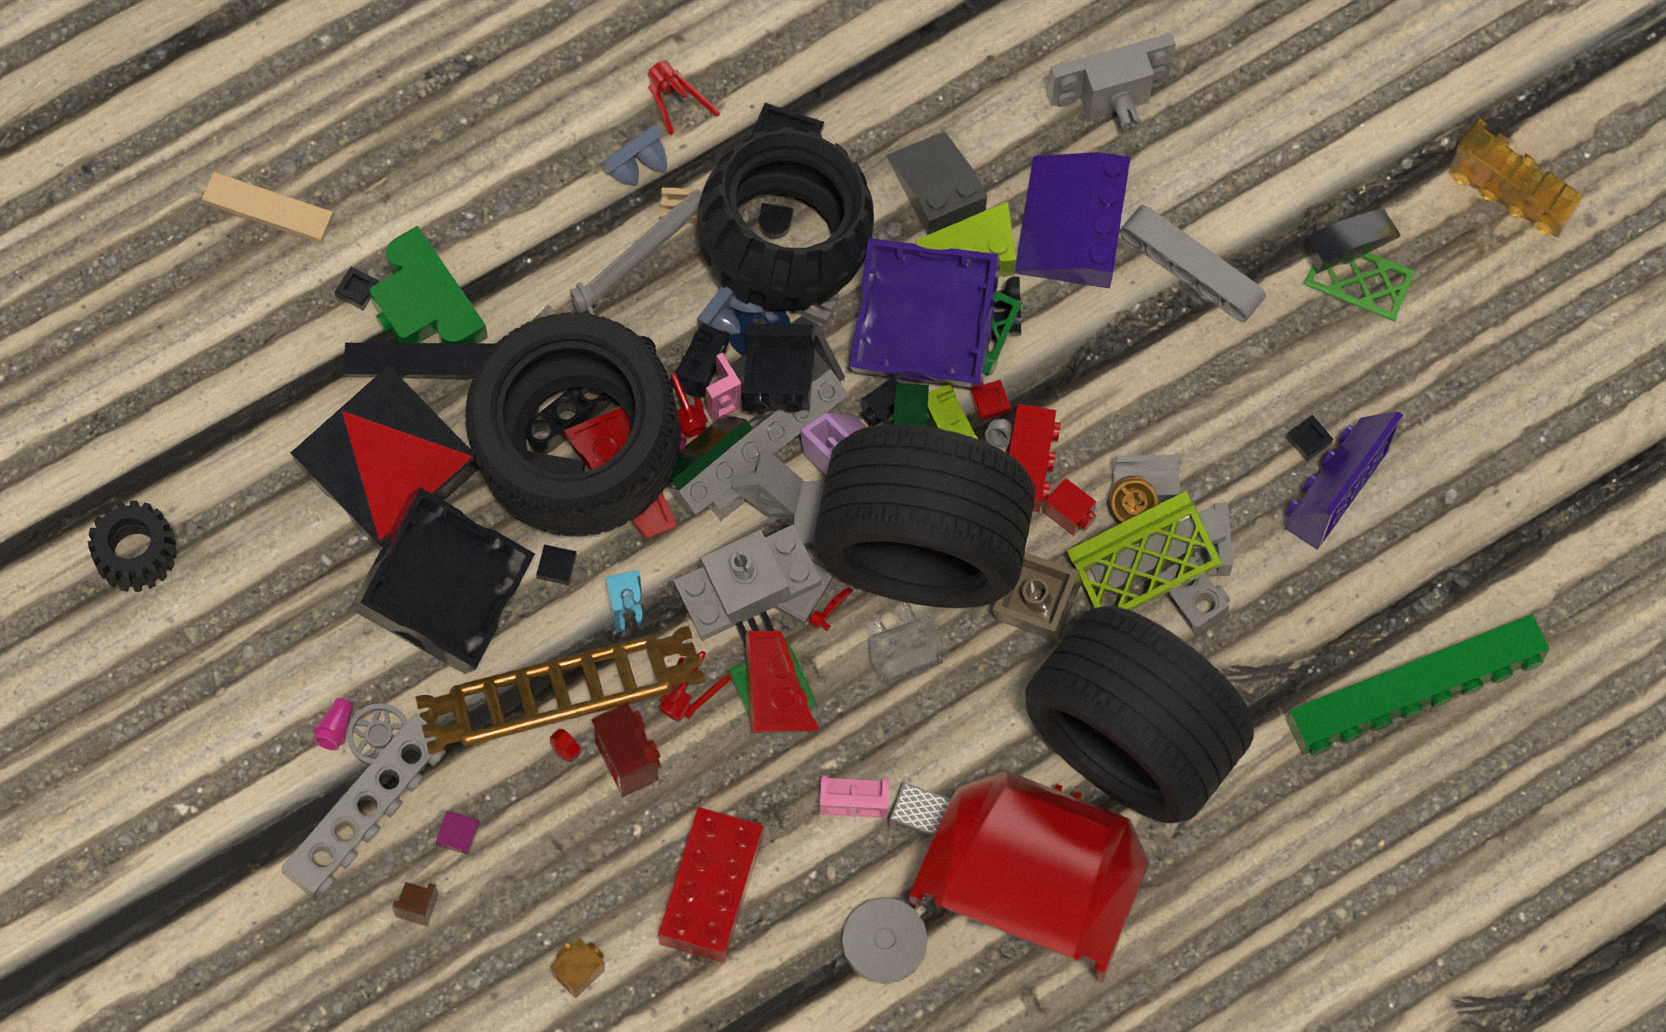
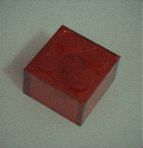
M627 702L591 719L593 740L621 797L659 781L658 769L661 768L659 761L661 756L653 739L646 740L647 736L644 731L646 725L638 710L632 712Z

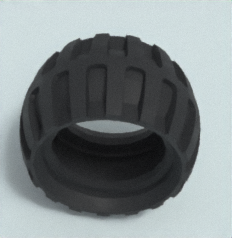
M780 128L778 131L772 132L764 130L755 133L744 143L739 142L720 159L705 183L700 197L697 218L700 247L708 266L712 267L713 275L723 288L728 287L735 293L736 298L746 304L750 302L764 307L763 310L777 312L778 309H791L792 312L808 309L814 303L822 304L835 296L842 287L853 279L865 260L868 238H872L874 224L873 200L866 178L857 162H852L843 147L823 139L821 134L809 131V133L794 131V128ZM780 193L795 196L815 206L829 221L833 234L826 241L807 248L782 247L763 240L749 229L737 208L759 195Z

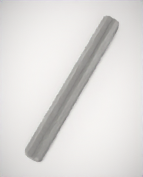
M695 189L585 286L591 287L596 301L698 212L702 194L700 190Z

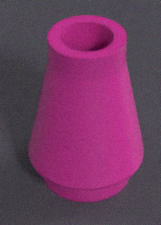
M341 698L334 700L332 706L313 729L315 734L313 740L317 745L324 749L335 751L338 750L340 745L345 743L350 714L353 709V705L350 702Z

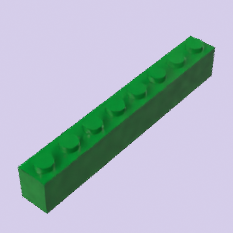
M1533 614L1290 709L1286 722L1302 756L1310 752L1313 755H1318L1329 750L1332 747L1331 744L1343 740L1344 743H1349L1362 736V732L1373 728L1374 731L1382 730L1393 723L1392 720L1398 717L1412 718L1423 711L1422 708L1434 704L1435 707L1445 705L1453 700L1454 695L1464 692L1465 695L1475 693L1484 687L1483 684L1492 680H1495L1496 683L1503 682L1512 677L1514 671L1525 668L1526 671L1533 670L1544 663L1543 660L1550 648Z

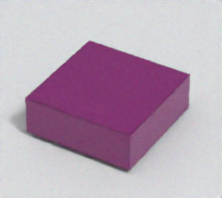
M446 811L436 839V845L469 855L480 824L479 820Z

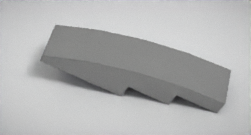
M1214 507L1199 512L1198 514L1213 545L1225 541L1227 535ZM1191 517L1179 523L1176 534L1192 539L1196 528L1193 518ZM1158 534L1151 537L1146 549L1162 554L1168 537ZM1199 535L1197 541L1204 543L1201 535ZM1173 539L1168 556L1181 560L1185 557L1189 544ZM1195 546L1192 557H1195V552L1203 548ZM1129 549L1121 552L1116 564L1132 569L1138 552ZM1144 554L1138 571L1154 576L1160 559ZM1165 561L1162 572H1164L1165 568L1174 565V563ZM1097 564L1091 567L1090 570L1095 581L1102 584L1108 567ZM1114 569L1108 586L1120 590L1124 589L1130 574ZM1135 576L1133 585L1147 579ZM1106 591L1104 597L1112 594V592Z

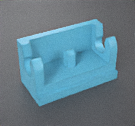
M639 570L606 577L608 600L616 633L625 631L623 614L626 611H633L636 615L635 620L637 624H641L643 614L640 605L642 591Z

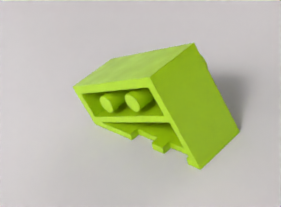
M1008 201L916 240V245L929 249L943 250L953 248L998 254L1001 259L999 277L1014 276L1016 254Z

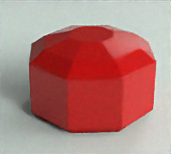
M559 728L550 736V745L553 751L566 762L571 763L581 754L580 746L564 729Z

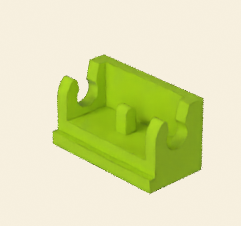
M951 385L928 392L927 417L934 424V428L953 431L978 439Z

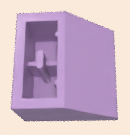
M824 413L800 429L804 455L827 476L830 456L835 446L851 433L866 428V426L855 415Z

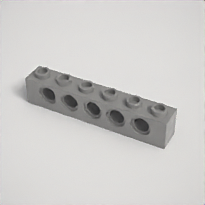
M817 367L813 370L810 410L787 412L783 409H768L759 412L748 421L752 426L748 434L681 490L668 489L685 512L697 515L732 487L734 475L749 474L757 468L761 451L769 450L772 454L776 453L799 435L800 429L824 413H827L849 394L830 368Z
M416 713L282 866L281 873L312 899L318 892L324 895L336 881L333 874L339 867L342 866L346 869L358 855L355 851L358 845L363 840L369 843L380 830L377 823L384 815L390 818L403 803L399 799L407 789L413 792L422 782L425 776L421 772L427 765L431 764L434 767L445 755L446 750L444 749L429 755L426 742L435 740L437 737H424L422 725L428 723ZM408 749L415 750L419 753L420 760L415 764H408L402 759V752ZM384 775H392L398 780V786L390 790L385 789L380 785L379 780ZM363 800H369L375 804L376 811L371 815H363L358 811L357 805ZM340 826H348L353 830L354 836L348 841H342L336 837L335 830ZM320 851L327 852L331 856L332 862L325 867L317 866L312 859L314 854Z

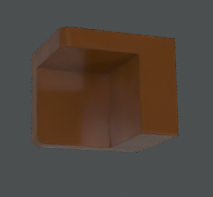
M405 882L399 901H394L392 906L395 917L428 927L439 895L436 885L429 883L428 887L425 888Z

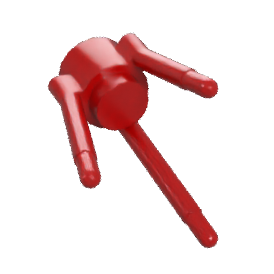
M660 61L649 69L647 76L652 83L648 86V89L654 95L664 125L670 135L674 134V129L660 94L662 91L664 94H669L676 90L682 98H686L688 96L684 90L686 89L714 116L718 117L720 115V112L688 83L678 70H674L668 61Z
M672 373L671 378L683 407L678 410L680 430L686 439L692 438L707 429L706 423L708 419L704 413L702 400L694 397L696 409L694 405H690L678 375Z
M704 651L699 653L701 662L706 656ZM680 657L677 665L682 664L685 658ZM699 667L694 668L692 672H696ZM728 673L693 704L689 703L692 697L685 692L689 684L688 682L680 683L679 687L673 685L670 693L660 697L659 701L661 703L658 709L676 722H680L683 717L690 720L699 707L731 680Z

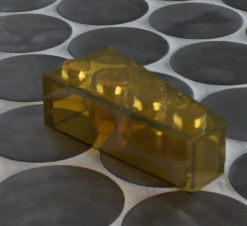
M1477 117L1458 145L1448 173L1458 183L1465 186L1469 185L1479 191L1485 199L1491 202H1498L1508 208L1509 212L1515 217L1524 218L1535 224L1542 233L1559 238L1578 209L1583 195L1551 171L1542 173L1534 158L1527 153L1524 155L1517 154L1509 148L1510 140L1500 133L1497 137L1493 136L1484 129L1487 123Z

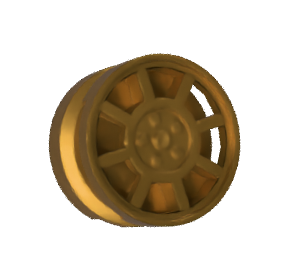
M1131 475L1119 479L1113 485L1109 495V502L1115 516L1121 522H1125L1157 506L1158 498L1152 485L1146 479Z

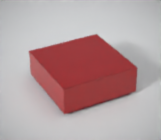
M1001 379L984 384L983 389L971 388L969 390L980 422L1011 412V406Z

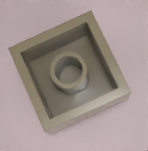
M1025 552L1021 575L1016 587L995 602L993 613L996 620L1058 642L1082 583L1078 570Z

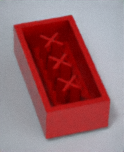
M697 808L658 933L659 945L725 963L764 837V825L705 808Z

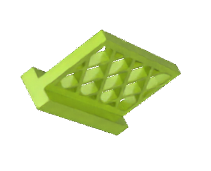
M1186 491L1067 550L1071 561L1080 573L1081 580L1095 608L1102 607L1105 592L1108 591L1121 595L1118 607L1132 611L1223 565L1197 509ZM1192 517L1196 524L1192 539L1177 535L1176 531L1179 523ZM1157 534L1168 537L1162 554L1146 549L1149 539ZM1199 535H1201L1204 543L1197 541ZM1173 539L1189 544L1184 561L1168 556ZM1195 546L1207 549L1213 559L1201 566L1189 563ZM1127 549L1138 552L1132 569L1116 564L1119 554ZM1144 554L1160 559L1154 576L1138 571ZM1165 561L1181 566L1178 577L1171 581L1159 578ZM1097 564L1108 567L1102 584L1091 581L1085 570ZM1187 568L1193 569L1186 573ZM1114 569L1130 574L1124 591L1108 586ZM1135 576L1151 581L1148 592L1141 596L1130 593ZM1157 583L1163 584L1156 588ZM1093 587L1100 589L1098 596ZM1127 598L1133 599V600H1131V601H1129V602L1126 603Z

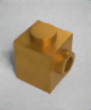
M579 938L574 944L569 942L563 946L556 955L558 959L550 966L551 975L576 999L605 971L604 962L602 961L605 956L592 942L586 945Z

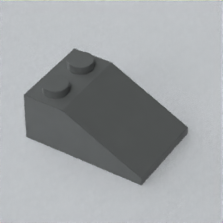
M945 131L887 155L926 235L986 211L987 195L977 175Z

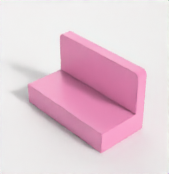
M723 353L716 355L718 382L706 387L707 414L713 423L723 414L729 415L742 408L741 382Z

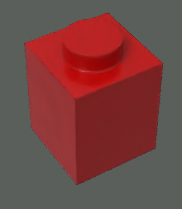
M1065 478L1045 500L1043 513L1074 536L1080 529L1084 531L1088 529L1095 520L1096 515L1094 511L1097 501Z

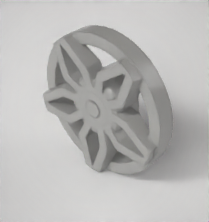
M377 703L363 707L352 717L348 725L347 741L350 750L357 759L370 765L375 759L369 757L375 753L376 749H378L379 754L383 751V748L395 737L392 731L401 730L408 722L406 717L400 710L388 704ZM375 711L372 717L373 722L360 720L364 715ZM382 711H384L385 721L378 720ZM389 712L397 716L402 724L393 723L389 725ZM355 725L366 727L365 732H361ZM353 732L360 738H365L361 740L358 748L355 747L353 742ZM369 744L371 746V749L366 753L361 754L364 747Z

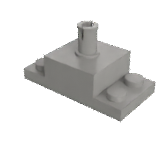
M1172 33L1052 66L1047 90L1050 106L1058 104L1063 106L1069 105L1081 98L1089 120L1117 112L1123 130L1130 129L1129 123H1131L1132 129L1139 126L1142 121L1135 107L1149 103L1153 80L1161 79L1171 71L1176 46Z
M794 524L767 537H764L761 530L756 531L701 557L703 567L673 580L702 641L735 626L737 622H744L763 611L770 610L783 602L785 603L823 585Z

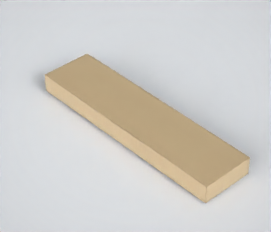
M213 172L201 199L205 205L320 244L323 243L334 218L332 211Z

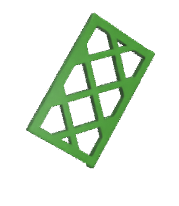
M1367 253L1359 258L1375 264L1377 269L1361 274L1355 260L1349 262V265L1355 277L1339 282L1333 267L1344 264L1342 261L1326 269L1333 285L1326 286L1313 280L1319 271L1314 264L1312 265L1307 278L1303 282L1304 285L1392 321L1397 319V313L1415 273L1414 270L1372 253ZM1393 271L1406 276L1403 284L1392 287L1386 272ZM1380 275L1386 290L1371 295L1364 280ZM1358 283L1364 298L1358 299L1344 293L1342 288ZM1390 295L1394 306L1390 312L1376 306L1374 300Z

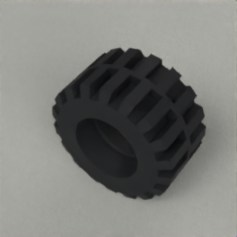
M130 500V505L125 506L123 501L116 503L117 508L114 510L107 507L103 510L105 516L103 518L97 516L94 520L96 528H90L89 531L91 540L88 541V548L100 576L103 579L106 578L108 584L112 587L118 584L122 591L128 592L129 587H133L135 592L142 591V586L148 585L149 589L155 587L154 581L156 579L163 581L167 577L165 570L172 571L174 567L172 558L177 557L176 541L167 519H164L162 512L158 509L153 511L151 504L144 502L142 507H140L137 500ZM142 534L151 539L147 550L138 557L126 559L114 554L116 546L126 536Z

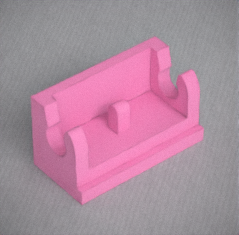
M822 775L819 815L887 818L889 779L882 778V781L836 779Z

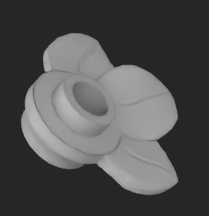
M582 282L577 283L576 288L570 290L578 313L586 312L587 314L596 315L592 306L597 304L591 287H584Z

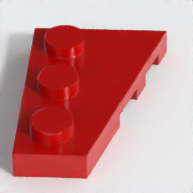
M748 631L745 633L751 733L819 731L817 722L812 718L807 705L809 701L805 691L801 689L794 670L796 668L782 631Z

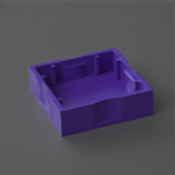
M868 238L862 278V306L856 321L850 368L853 372L983 389L1001 264L999 255L953 248L943 250L929 249L913 243Z

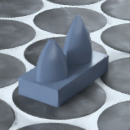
M655 124L598 165L605 175L611 172L617 180L634 186L638 184L639 169L634 155H637L651 169L665 173L667 171V157L665 149L659 140V137L663 134Z
M722 286L697 319L699 325L706 324L718 330L730 332V335L741 331L739 321L732 312L733 309L748 313L764 312L765 310H763L764 307L750 302L746 304L740 301L728 287L723 288Z

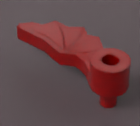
M850 587L843 589L828 604L823 613L818 610L815 611L810 617L809 622L817 629L822 627L828 631L831 626L825 621L853 593V590Z

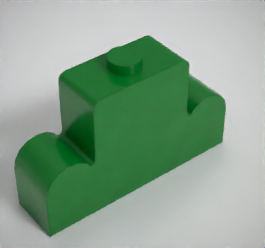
M418 225L393 239L386 251L389 268L393 275L370 288L372 304L378 312L375 317L383 331L387 332L390 330L398 343H421L436 333L439 335L440 343H480L487 339L485 323Z

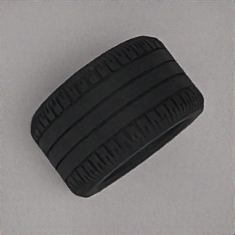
M562 312L558 315L554 313L553 315H547V317L533 319L534 321H528L520 325L521 327H516L508 333L509 335H505L497 342L498 344H495L488 351V355H485L480 366H478L469 387L466 400L467 405L465 407V424L470 448L483 478L494 497L508 512L525 524L536 527V529L544 532L549 531V533L563 534V536H588V534L595 535L601 534L602 531L614 530V527L618 526L619 528L627 524V521H632L638 517L639 513H643L650 507V504L655 502L659 497V493L661 494L667 486V482L670 481L673 470L676 467L677 457L680 452L681 425L669 376L661 360L650 345L634 331L627 327L625 328L624 325L616 321L613 322L612 319L582 312H574V314ZM588 388L608 395L621 406L629 420L631 433L620 451L603 465L583 473L557 474L542 470L531 462L526 446L528 425L535 411L549 397L568 389Z
M889 424L866 427L851 433L835 446L830 456L814 531V547L823 564L833 574L868 592L898 601L933 607L968 608L984 606L1003 598L1016 587L1019 581L1035 503V486L1031 477L1018 460L1005 451L982 440L953 431L919 425Z
M1104 606L1092 608L1085 612L1030 679L1025 690L1026 710L1033 725L1048 744L1069 765L1118 802L1148 818L1164 823H1178L1195 817L1249 749L1254 738L1253 718L1247 704L1235 687L1212 663L1163 626L1122 607Z

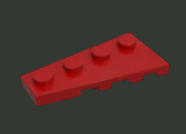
M620 407L568 428L562 434L589 469L592 470L609 461L620 451L631 433V428L626 413ZM663 492L659 493V497L653 504H650L648 509L643 513H639V516L631 521L645 541L678 526Z

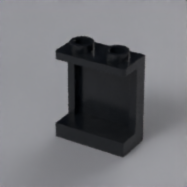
M747 323L748 349L745 387L742 388L744 409L758 412L768 409H783L787 412L810 410L815 351L813 325Z

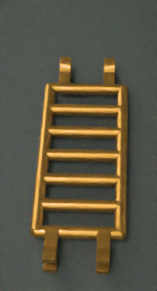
M682 627L676 630L673 636L657 639L654 635H647L451 687L450 694L438 697L431 695L416 696L418 709L430 708L428 711L420 713V717L428 723L422 725L424 737H437L435 740L426 742L429 755L438 753L445 745L461 741L465 746H470L670 693L672 686L684 682L693 685L706 683L703 670L692 672L694 668L702 666L699 653L696 654L693 642L682 643L686 639L693 638L690 627ZM647 649L657 683L637 688L627 654ZM677 653L681 656H689L682 664L666 667L663 658ZM614 658L624 691L604 696L595 663ZM582 666L591 700L572 705L562 671ZM549 675L558 709L538 713L530 679ZM517 683L525 717L505 722L497 688ZM484 692L492 726L472 731L464 697ZM451 712L455 714L456 723L445 726L433 723L438 719L439 715Z

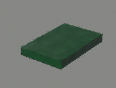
M723 414L706 430L683 447L679 452L676 467L666 487L681 490L748 434L752 426L747 419Z

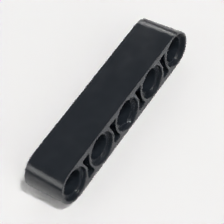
M640 336L656 353V345L653 340L646 336ZM568 389L530 420L527 429L530 449L533 452L543 454L552 452L567 440L562 434L564 430L595 418L614 403L615 400L593 389ZM590 391H595L600 394L595 399H587L586 397H584V395ZM564 411H571L575 414L570 419L559 417ZM539 431H546L550 434L545 439L534 437Z

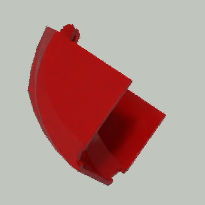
M1005 769L957 788L936 830L910 892L909 899L912 908L919 909L924 895L936 898L934 904L1007 932L1073 960L1079 961L1081 956L1095 962L1093 970L1098 972L1096 981L1103 983L1150 864L1131 819L1081 800L1082 793L1075 791L1074 796L1062 792V785L1056 784L1053 789Z

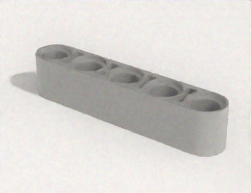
M1140 206L1120 229L1122 237L1130 245L1238 321L1246 322L1266 298L1264 290L1257 283L1147 206Z

